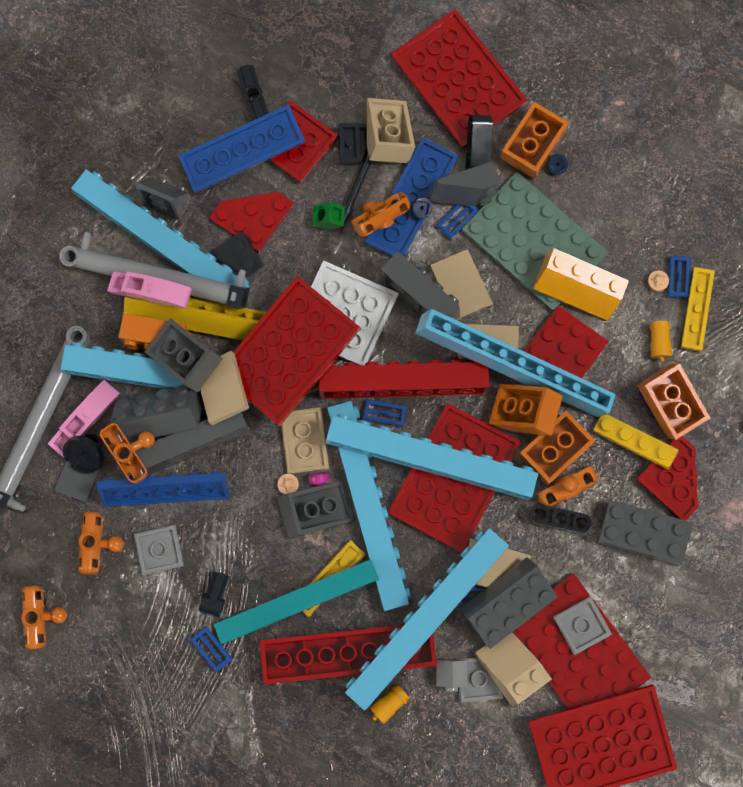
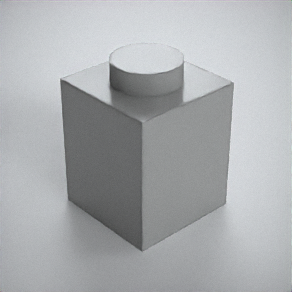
M437 660L436 686L445 687V691H458V687H467V660Z

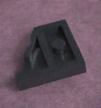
M338 124L339 164H360L367 150V124Z
M241 231L209 252L237 272L240 269L245 270V277H249L265 267L244 231Z

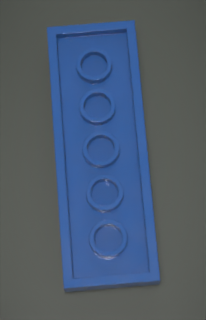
M288 104L178 156L194 193H198L306 143Z
M422 137L391 196L398 192L406 194L410 202V209L394 219V223L390 227L378 229L371 233L366 240V244L391 257L397 251L401 255L407 254L426 219L417 218L412 214V202L417 198H427L436 180L449 176L459 155ZM396 199L393 200V201L391 202V205L394 204V203H396L397 200H396Z
M218 471L211 472L210 474L190 473L183 476L171 474L167 477L148 476L137 484L131 483L127 478L123 480L105 479L97 481V490L104 507L230 499L226 474Z

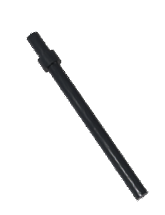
M368 152L346 204L342 205L345 206L344 227L354 211V203L372 163L369 160ZM340 227V228H336V229L339 230V231H343L344 227Z

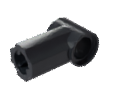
M213 571L207 592L204 593L200 602V612L220 617L231 577Z

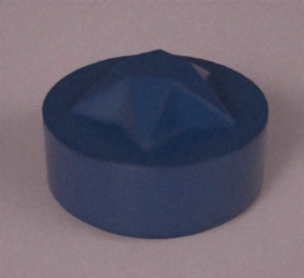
M554 154L548 159L547 166L551 173L560 175L567 170L568 161L562 154Z
M417 198L411 204V212L417 218H427L432 213L433 206L427 198Z

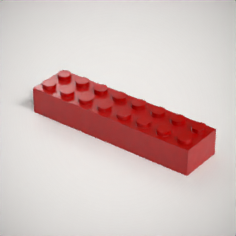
M460 359L450 360V363H441V360L428 361L429 363L420 364V361H408L407 364L389 361L386 362V365H378V362H366L365 365L348 362L344 363V366H336L335 363H332L319 379V393L321 399L487 395L489 389V369L487 366L474 360L462 362Z
M404 625L260 640L263 682L265 685L361 675L360 669L367 661L372 663L377 657L374 654L382 644L387 646L391 641L389 638L391 633L396 628L401 630ZM433 634L401 670L437 666Z

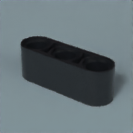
M490 115L469 116L466 170L491 162L493 120Z
M536 505L529 513L530 522L540 527L573 534H584L591 527V519L584 513L546 505ZM541 510L545 518L543 520H536L534 518V511ZM555 515H563L565 517V524H557L554 520ZM583 519L586 522V528H577L575 521Z

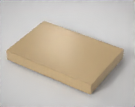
M468 249L430 265L436 281L443 286V291L447 295L452 294L458 299L460 318L458 320L493 306Z
M232 351L220 356L223 358L200 389L208 421L211 425H215L249 409L236 357Z
M322 408L292 411L281 425L287 474L329 470Z

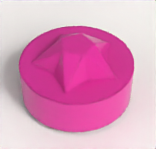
M317 472L308 476L309 484H314L317 487L330 481L328 472Z

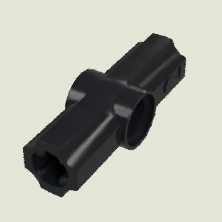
M241 66L237 69V74L253 121L268 114V110L254 66ZM253 93L259 95L255 99L249 98V96Z

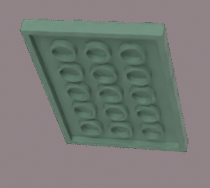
M518 172L491 198L492 201L484 205L462 228V232L551 312L562 301L532 289L547 251L555 248L594 266H597L608 254L607 250Z

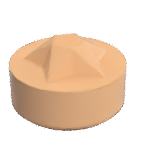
M663 271L652 272L647 280L648 287L654 292L664 291L669 284L667 274Z
M284 474L279 478L278 489L282 494L286 495L297 492L299 482L294 475Z

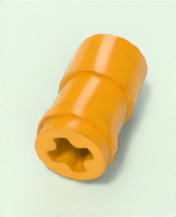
M654 321L650 323L651 358L659 359V362H664V359L672 357L671 327L668 321Z
M398 684L395 687L393 686L383 698H380L370 707L374 713L372 718L375 721L379 718L383 724L386 723L402 705L407 703L410 697Z

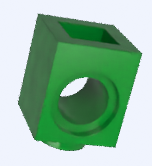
M333 202L313 206L312 226L324 230L344 227L345 206Z

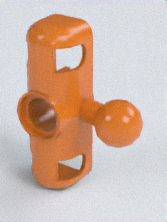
M398 192L379 203L373 201L366 202L362 208L363 214L352 220L355 231L359 236L366 237L378 229L390 227L394 223V219L410 209L409 199L406 194ZM396 199L397 202L391 205V202Z
M115 423L108 425L100 431L102 440L127 479L133 484L143 481L148 476V471L135 451L142 447L150 448L155 442L154 435L150 432H142L138 436V440L130 444L120 427ZM118 430L121 432L122 438L117 433ZM108 437L112 444L108 445L105 438ZM128 449L130 451L129 456L126 459H120V452ZM141 465H142V467L144 468L145 473H143V471L141 470V468H140ZM131 473L134 480H130L127 474Z
M589 466L574 475L569 474L554 483L555 485L536 494V497L541 505L554 507L595 485L598 478L592 466ZM583 475H587L591 483L586 485ZM546 495H551L555 502L549 504Z
M87 511L82 516L78 571L82 575H97L100 568L101 548H109L112 552H119L123 549L124 542L120 536H112L108 540H102L103 516L99 512ZM96 517L101 518L100 526L96 525ZM89 538H94V545L89 548L85 547L86 541ZM93 559H96L98 562L97 568L92 567Z
M26 586L21 592L23 596L21 619L25 636L24 645L29 650L42 649L46 646L45 621L52 620L56 624H61L67 619V612L62 607H56L51 612H44L43 588L41 586ZM36 591L41 592V600H36ZM33 611L38 616L34 624L28 618L29 614ZM38 634H43V643H39Z

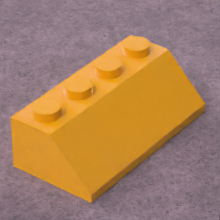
M553 248L547 251L532 289L608 321L621 302L629 281Z

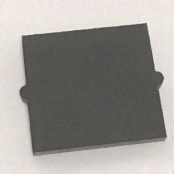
M69 461L65 462L54 491L67 495L69 499L75 498L87 503L100 468L94 471V473L85 474L74 470Z

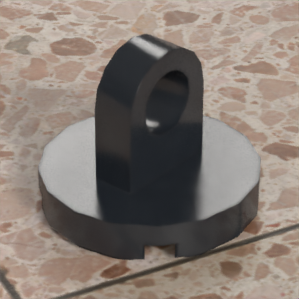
M97 435L73 436L63 446L64 459L66 462L69 461L72 464L71 467L80 473H94V471H97L102 466L104 461L101 450L102 439Z

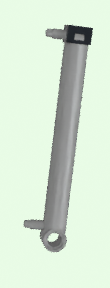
M84 232L81 247L66 246L59 254L60 261L65 266H72L112 276L113 271L120 273L128 271L148 275L192 288L190 296L223 303L226 306L239 309L246 308L250 288L244 287L246 271L242 269L239 270L236 284H228L89 250L91 235L89 232ZM72 251L76 255L74 261H72L70 258V254Z
M73 326L67 331L66 340L0 473V508L6 511L11 507L23 512L26 508L25 505L14 500L12 496L71 377V374H65L61 371L65 345L79 343L83 345V348H87L90 343L89 335L80 326ZM77 334L83 335L80 342L73 341Z

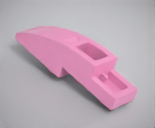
M113 271L107 291L111 294L146 299L151 303L186 308L192 288L139 273Z
M103 380L60 426V430L49 441L48 445L64 457L62 452L64 444L73 436H83L114 402L120 392L106 380Z

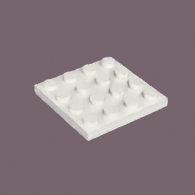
M323 261L311 287L362 328L338 357L357 363V365H365L370 359L399 293Z

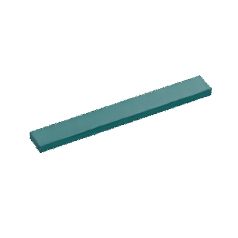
M370 559L214 624L220 643L223 645L378 581L379 577Z

